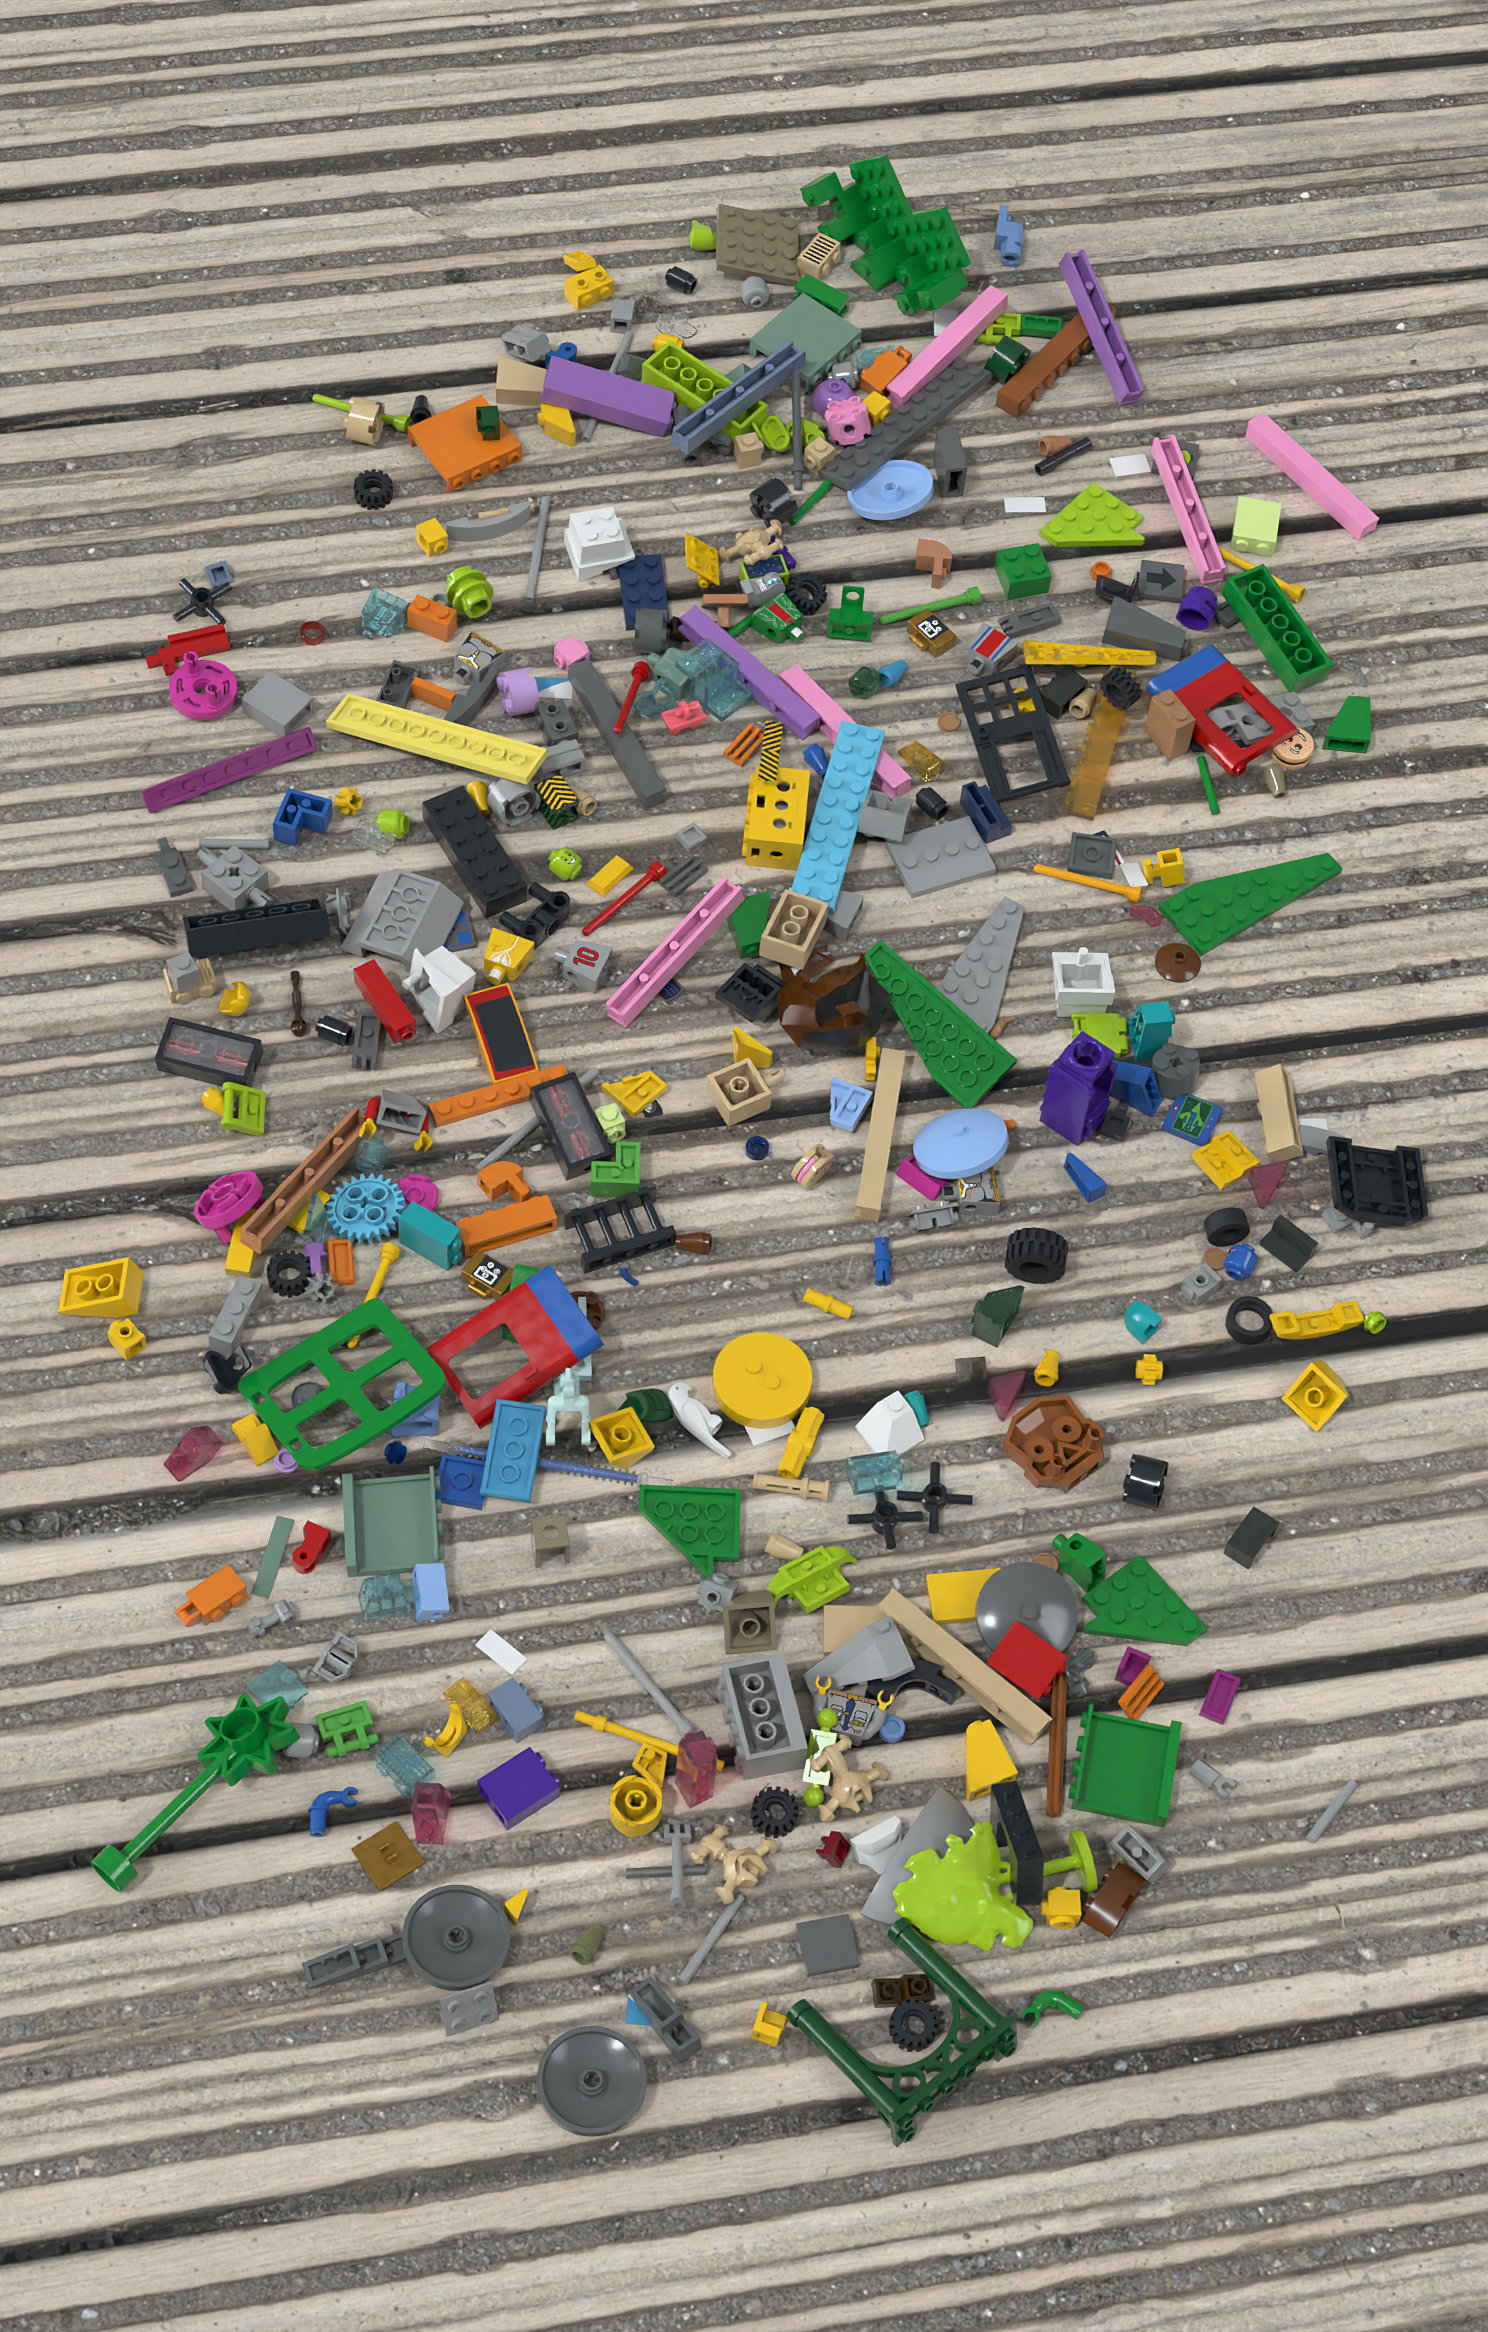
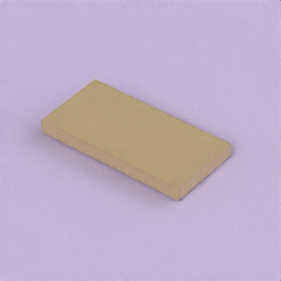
M824 1605V1656L831 1654L866 1626L877 1622L873 1617L878 1611L877 1606ZM918 1608L926 1615V1608ZM905 1644L911 1658H922Z

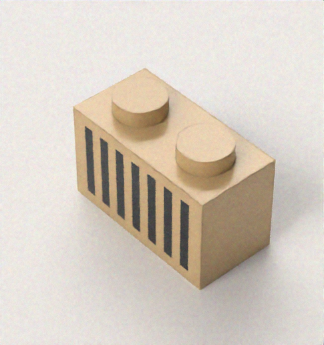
M819 232L798 257V273L803 276L808 274L818 280L823 276H827L831 266L834 263L837 264L840 260L841 243Z

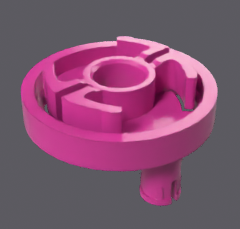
M188 651L189 658L188 654L185 653L183 656L185 664L174 672L169 682V694L172 705L180 714L194 720H211L226 714L234 706L238 695L237 681L233 672L219 662L198 660L196 652ZM205 688L206 694L196 693L199 689Z
M244 1170L231 1175L226 1174L212 1183L209 1189L202 1193L195 1205L194 1216L204 1228L213 1229L221 1242L226 1244L231 1241L233 1231L228 1224L241 1217L251 1207L258 1210L266 1202V1199L262 1196L263 1184L253 1171Z

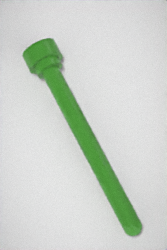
M977 586L968 588L964 594L884 615L880 618V623L885 625L911 618L927 608L933 612L963 603L967 605L980 604L981 594Z

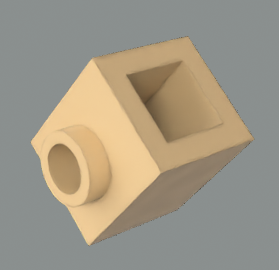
M756 432L735 436L734 456L739 468L744 469L761 465V454L764 453V445L762 440L758 439Z
M818 437L805 447L804 466L818 476L817 470L820 471L827 462L834 460L835 448L821 437Z

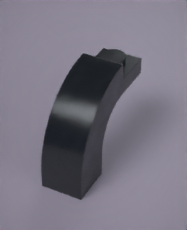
M911 1659L915 1667L914 1670L888 1681H883L882 1678L872 1680L864 1696L865 1698L876 1700L877 1705H879L877 1697L882 1690H884L882 1700L885 1702L890 1701L892 1693L895 1700L898 1695L905 1691L922 1690L952 1705L957 1697L959 1687L951 1679L939 1676L941 1666L925 1660Z

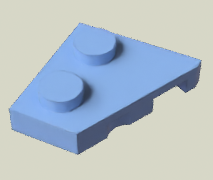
M832 1077L831 1125L853 1132L873 1100V1092Z

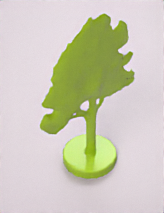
M990 1821L977 1822L970 1829L973 1834L965 1844L961 1837L949 1834L945 1841L950 1848L942 1859L937 1855L934 1848L922 1850L908 1859L904 1868L909 1869L914 1876L909 1878L908 1881L899 1882L893 1891V1897L898 1904V1907L894 1910L896 1914L908 1918L914 1926L920 1928L921 1933L927 1934L936 1941H941L943 1945L956 1944V1946H961L964 1942H968L970 1945H976L986 1952L993 1948L995 1938L1000 1933L1003 1934L1002 1945L1011 1948L1021 1946L1033 1928V1921L1022 1908L1016 1906L1015 1901L1014 1904L1011 1903L1014 1899L1011 1890L1005 1896L1000 1895L998 1887L1002 1883L1010 1882V1863L1002 1861L1000 1858L1001 1852L993 1834V1826ZM1080 1828L1071 1830L1069 1833L1071 1856L1045 1862L1043 1876L1075 1868L1082 1889L1086 1893L1094 1892L1097 1890V1876L1090 1847ZM1000 1869H1007V1872L1001 1873Z

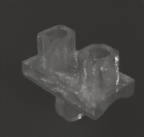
M360 819L356 828L349 834V839L356 842L357 846L372 849L376 852V855L384 858L397 840V835L380 828L378 822L373 821L369 823Z

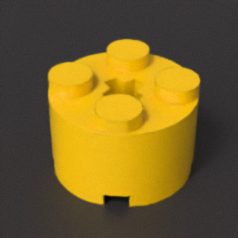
M630 1775L619 1780L614 1785L609 1800V1817L613 1826L628 1838L643 1836L653 1831L659 1824L662 1814L663 1802L660 1788L653 1780L647 1777H637V1775Z

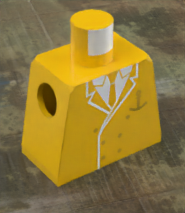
M493 928L484 956V970L489 973L487 980L493 985H499L503 978L511 981L516 980L534 956V942Z

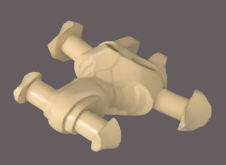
M774 519L770 521L771 526L766 530L750 526L748 527V532L743 535L741 532H738L736 534L735 546L729 549H725L722 546L718 551V557L722 561L730 562V557L740 554L745 556V563L747 565H754L759 560H768L772 553L783 549V542L780 539H775L776 542L768 545L771 536L774 534L777 536L781 535V523L779 520Z
M844 1734L840 1735L841 1740L836 1744L825 1746L819 1757L816 1759L811 1757L809 1759L811 1770L819 1773L821 1768L826 1765L828 1771L834 1775L833 1785L829 1793L832 1798L825 1806L818 1804L820 1820L822 1822L833 1821L835 1818L833 1812L838 1806L841 1808L846 1807L854 1813H858L860 1807L857 1803L860 1800L866 1804H870L873 1801L870 1782L875 1779L885 1781L888 1777V1771L882 1769L877 1761L872 1763V1769L867 1772L864 1770L847 1769V1761L843 1758L841 1752L847 1748L851 1749L852 1741Z
M716 1823L714 1825V1832L704 1836L701 1840L700 1848L695 1853L691 1851L689 1856L695 1865L703 1864V1859L707 1855L715 1861L723 1862L725 1866L723 1879L726 1883L723 1888L717 1887L714 1892L722 1899L724 1905H728L734 1901L732 1892L735 1887H752L758 1882L757 1875H765L767 1867L762 1861V1856L766 1853L770 1855L775 1854L778 1845L776 1840L761 1837V1844L754 1849L747 1847L731 1851L728 1848V1844L721 1841L723 1836L729 1835L727 1826Z

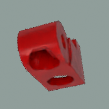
M307 1520L303 1527L305 1539L302 1545L294 1550L292 1555L294 1569L303 1575L309 1574L315 1569L331 1542V1531Z

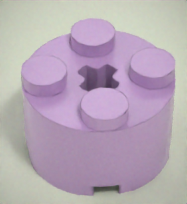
M530 667L502 672L501 676L497 677L498 689L502 690L503 694L501 708L503 712H508L510 716L537 712L535 703L539 702V695L535 677L530 678L528 673L532 672Z

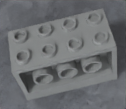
M780 1653L723 1664L721 1675H718L717 1695L719 1701H724L725 1709H722L725 1725H730L731 1733H728L731 1748L736 1749L737 1756L734 1757L737 1772L742 1773L743 1781L804 1769L808 1746L784 1654Z

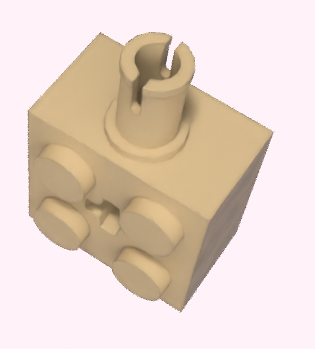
M746 1058L707 1075L706 1092L729 1127L770 1109L772 1093L769 1088L783 1083L784 1078L778 1068L760 1076L750 1058Z

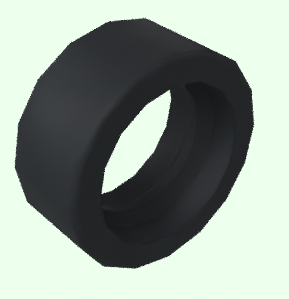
M1245 1296L1238 1298L1231 1304L1226 1315L1225 1326L1228 1334L1241 1344L1253 1345L1261 1343L1267 1338L1273 1326L1269 1318L1270 1314H1273L1271 1307L1258 1297ZM1244 1310L1253 1311L1259 1314L1264 1324L1259 1330H1246L1236 1322V1314Z

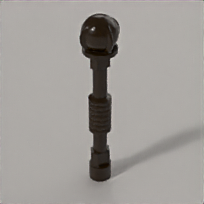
M292 971L290 976L293 986L292 1005L295 1008V1019L291 1022L290 1028L293 1035L301 1037L307 1033V1028L305 1026L306 1022L302 1019L300 1009L302 1007L301 992L299 991L300 972Z

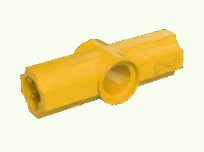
M805 1407L796 1429H792L785 1447V1454L777 1470V1473L782 1477L798 1479L806 1459L810 1458L817 1440L816 1436L825 1416L819 1409Z

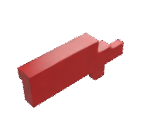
M222 623L168 635L169 647L157 649V655L148 656L145 659L148 669L162 666L165 676H170L177 670L176 663L184 661L183 656L185 653L188 654L189 658L188 651L196 652L198 658L230 651V644Z

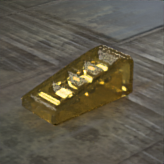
M916 740L898 750V754L925 782L944 772L945 763ZM915 748L916 751L911 754L908 753Z

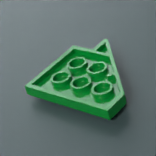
M640 1484L638 1512L705 1578L710 1573H713V1561L738 1562L741 1489Z
M1140 1554L1082 1597L1084 1604L1096 1616V1618L1083 1626L1082 1631L1084 1634L1188 1646L1207 1630V1627Z

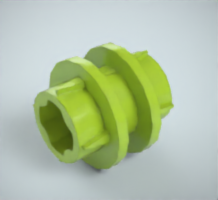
M468 565L457 568L447 576L448 585L445 594L458 614L467 615L470 619L478 618L491 609L493 588L486 581L482 571L471 569Z

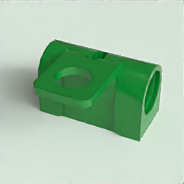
M843 586L840 609L829 608L828 638L871 642L873 612L863 611L865 592L863 587ZM849 592H856L859 598L851 600L847 597V594Z

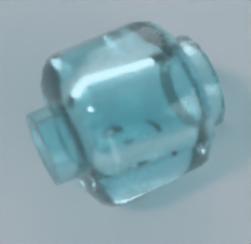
M372 1137L371 1140L364 1139L360 1141L354 1157V1161L360 1171L367 1174H375V1172H379L384 1168L389 1150L383 1144L384 1141L382 1139Z

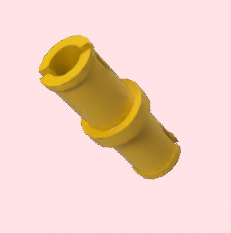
M809 1287L803 1298V1302L823 1309L822 1312L826 1314L830 1312L845 1320L849 1319L854 1308L852 1305L834 1299V1296L831 1294L827 1296Z

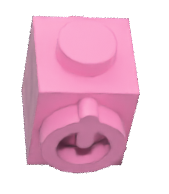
M572 636L559 641L554 647V662L567 673L568 665L587 660L590 656L587 645L582 640L577 641Z

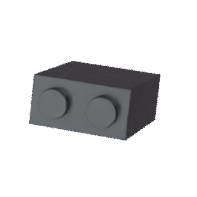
M958 428L937 430L933 463L942 498L963 496L967 464Z

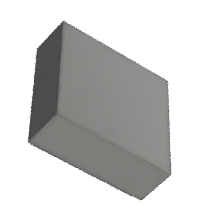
M694 822L676 832L675 838L688 852L705 844L708 839Z

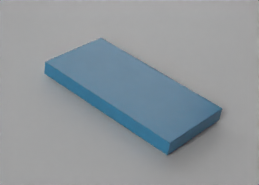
M497 1399L480 1496L530 1503L547 1406Z

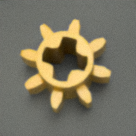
M342 787V793L335 794L334 806L340 809V814L356 815V810L362 809L363 796L357 793V788Z
M1144 1354L1142 1360H1137L1136 1378H1141L1143 1385H1155L1156 1379H1162L1163 1363L1162 1361H1157L1156 1355Z

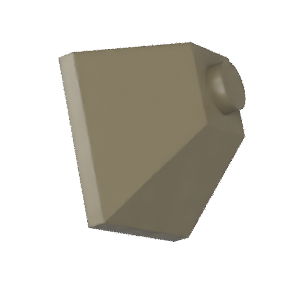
M770 1591L743 1593L722 1604L725 1654L777 1650L775 1606Z

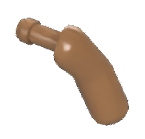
M1015 1015L1008 1018L1003 1016L994 1025L990 1036L993 1039H997L1003 1028L1007 1026V1023L1016 1021L1017 1017Z

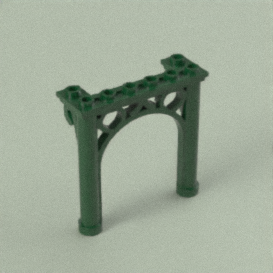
M906 1917L900 1918L891 1926L887 1934L888 1938L947 1995L953 2009V2020L950 2030L936 2050L927 2057L909 2065L898 2067L881 2066L863 2058L806 1999L796 2002L786 2016V2019L794 2027H799L878 2108L877 2113L885 2125L891 2129V2137L896 2147L903 2142H909L915 2136L917 2131L916 2118L921 2113L929 2112L940 2097L949 2095L955 2089L958 2082L963 2078L967 2079L972 2076L976 2067L983 2061L988 2062L994 2057L999 2062L1004 2057H1010L1018 2046L1017 2020L1014 2017L1011 2019L1008 2016L1004 2017L914 1929V1924ZM959 2004H960L973 2018L960 2019V2006H959ZM975 2028L979 2035L970 2043H962L957 2038L959 2030ZM954 2045L955 2049L962 2052V2054L951 2063L949 2060L953 2053V2047L951 2046ZM924 2070L926 2074L935 2071L940 2072L926 2083ZM879 2077L893 2078L892 2089ZM902 2077H916L920 2081L919 2086L911 2092H902L898 2088Z

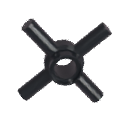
M185 578L180 580L179 585L191 596L190 605L173 614L176 622L194 613L199 617L210 616L217 624L223 623L224 625L226 623V620L214 608V600L232 590L228 582L211 592L204 587L195 589Z
M931 1462L930 1483L922 1492L897 1490L896 1500L922 1502L923 1508L929 1512V1533L937 1534L939 1533V1512L947 1504L972 1505L973 1495L948 1494L946 1487L940 1483V1463ZM935 1495L940 1499L933 1500L929 1496Z
M878 1486L874 1488L877 1504L873 1512L868 1514H847V1524L872 1523L874 1531L884 1535L886 1548L891 1550L896 1548L893 1531L898 1522L923 1521V1512H898V1508L894 1503L886 1501L883 1487Z

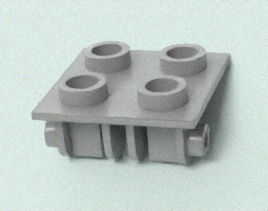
M492 1981L439 1998L442 2010L440 2017L445 2025L447 2037L499 2020Z

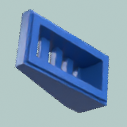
M1068 1153L1064 1169L1085 1200L1090 1203L1103 1197L1107 1184L1074 1154Z

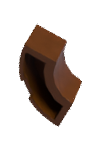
M1120 1862L1114 1869L1110 1867L1107 1869L1101 1880L1104 1884L1095 1899L1090 1897L1083 1908L1086 1915L1082 1922L1108 1938L1117 1930L1146 1881L1142 1875Z

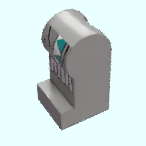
M770 572L763 578L751 582L748 578L740 581L743 594H748V606L750 609L767 603L776 595L786 590L780 575L776 572Z

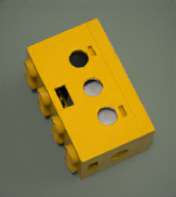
M756 765L755 774L750 773L742 848V856H746L745 865L797 871L803 849L810 770L778 767L776 782L758 780L760 765ZM780 783H787L789 786H786V785H778V784H780Z

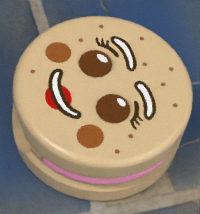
M816 1144L796 1164L791 1172V1177L798 1181L804 1189H808L825 1174L833 1163L835 1156L828 1152L822 1144Z

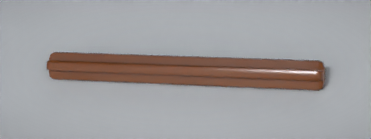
M1064 1671L1060 1676L1055 1674L1051 1682L1053 1687L1051 1688L1050 1717L1053 1719L1049 1728L1046 1815L1050 1818L1060 1817L1062 1813L1067 1677Z

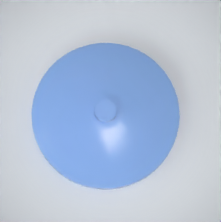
M891 460L886 462L854 489L847 491L851 508L858 515L873 520H893L908 516L925 506L933 495L934 484L930 471L923 465L907 460Z
M961 1109L945 1113L926 1124L915 1138L913 1151L918 1166L927 1174L945 1179L964 1178L978 1174L993 1166L1006 1152L1009 1144V1135L1004 1121L998 1115L982 1109Z

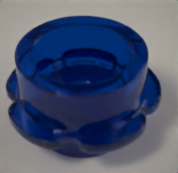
M399 1440L389 1443L384 1452L388 1463L401 1464L406 1457L407 1447Z

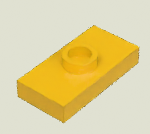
M582 250L563 256L564 263L576 271L596 267V260Z

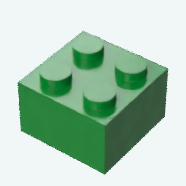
M1039 543L997 550L994 568L1007 600L1049 593L1052 576Z

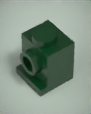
M498 406L476 407L477 431L482 432L483 441L500 440Z

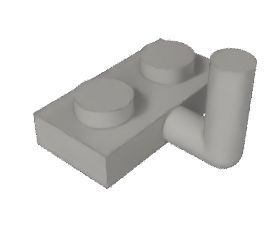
M1334 1206L1324 1210L1322 1213L1323 1218L1334 1234L1352 1226L1361 1239H1365L1374 1226V1223L1364 1222L1362 1225L1360 1221L1340 1212Z

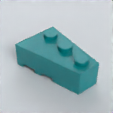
M1168 1001L1140 1004L1135 1011V1015L1130 1017L1131 1021H1127V1029L1135 1062L1152 1061L1154 1054L1162 1048L1163 1044L1168 1043L1169 1037L1172 1036L1175 1012L1170 1010Z

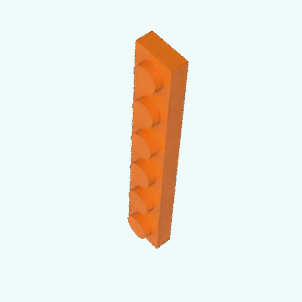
M561 1064L429 1103V1110L436 1128L528 1101L530 1087L568 1074L565 1065Z

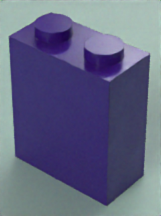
M528 1747L477 1780L478 1792L507 1831L559 1798L561 1783L558 1777L553 1772L551 1774L545 1768V1760L539 1752L534 1753L531 1747Z

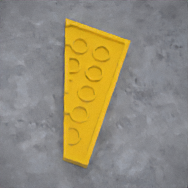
M1023 640L1022 650L1026 664H1072L1077 667H1085V664L1150 667V665L1156 664L1155 651Z

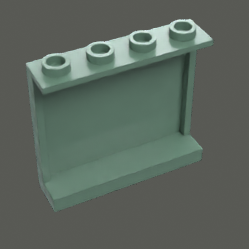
M802 293L750 339L749 354L755 358L760 353L769 356L789 340H792L794 347L800 351L802 349L806 351L805 366L799 371L800 378L806 381L805 391L808 392L814 386L817 387L828 372H832L834 364L845 362L853 351H857L862 344V330Z
M430 1466V1474L354 1480L352 1473L342 1474L345 1559L348 1577L413 1572L416 1564L440 1563V1560L445 1559L444 1544H439V1537L443 1536V1523L438 1521V1513H442L441 1498L436 1497V1491L441 1490L440 1475H435L433 1466Z

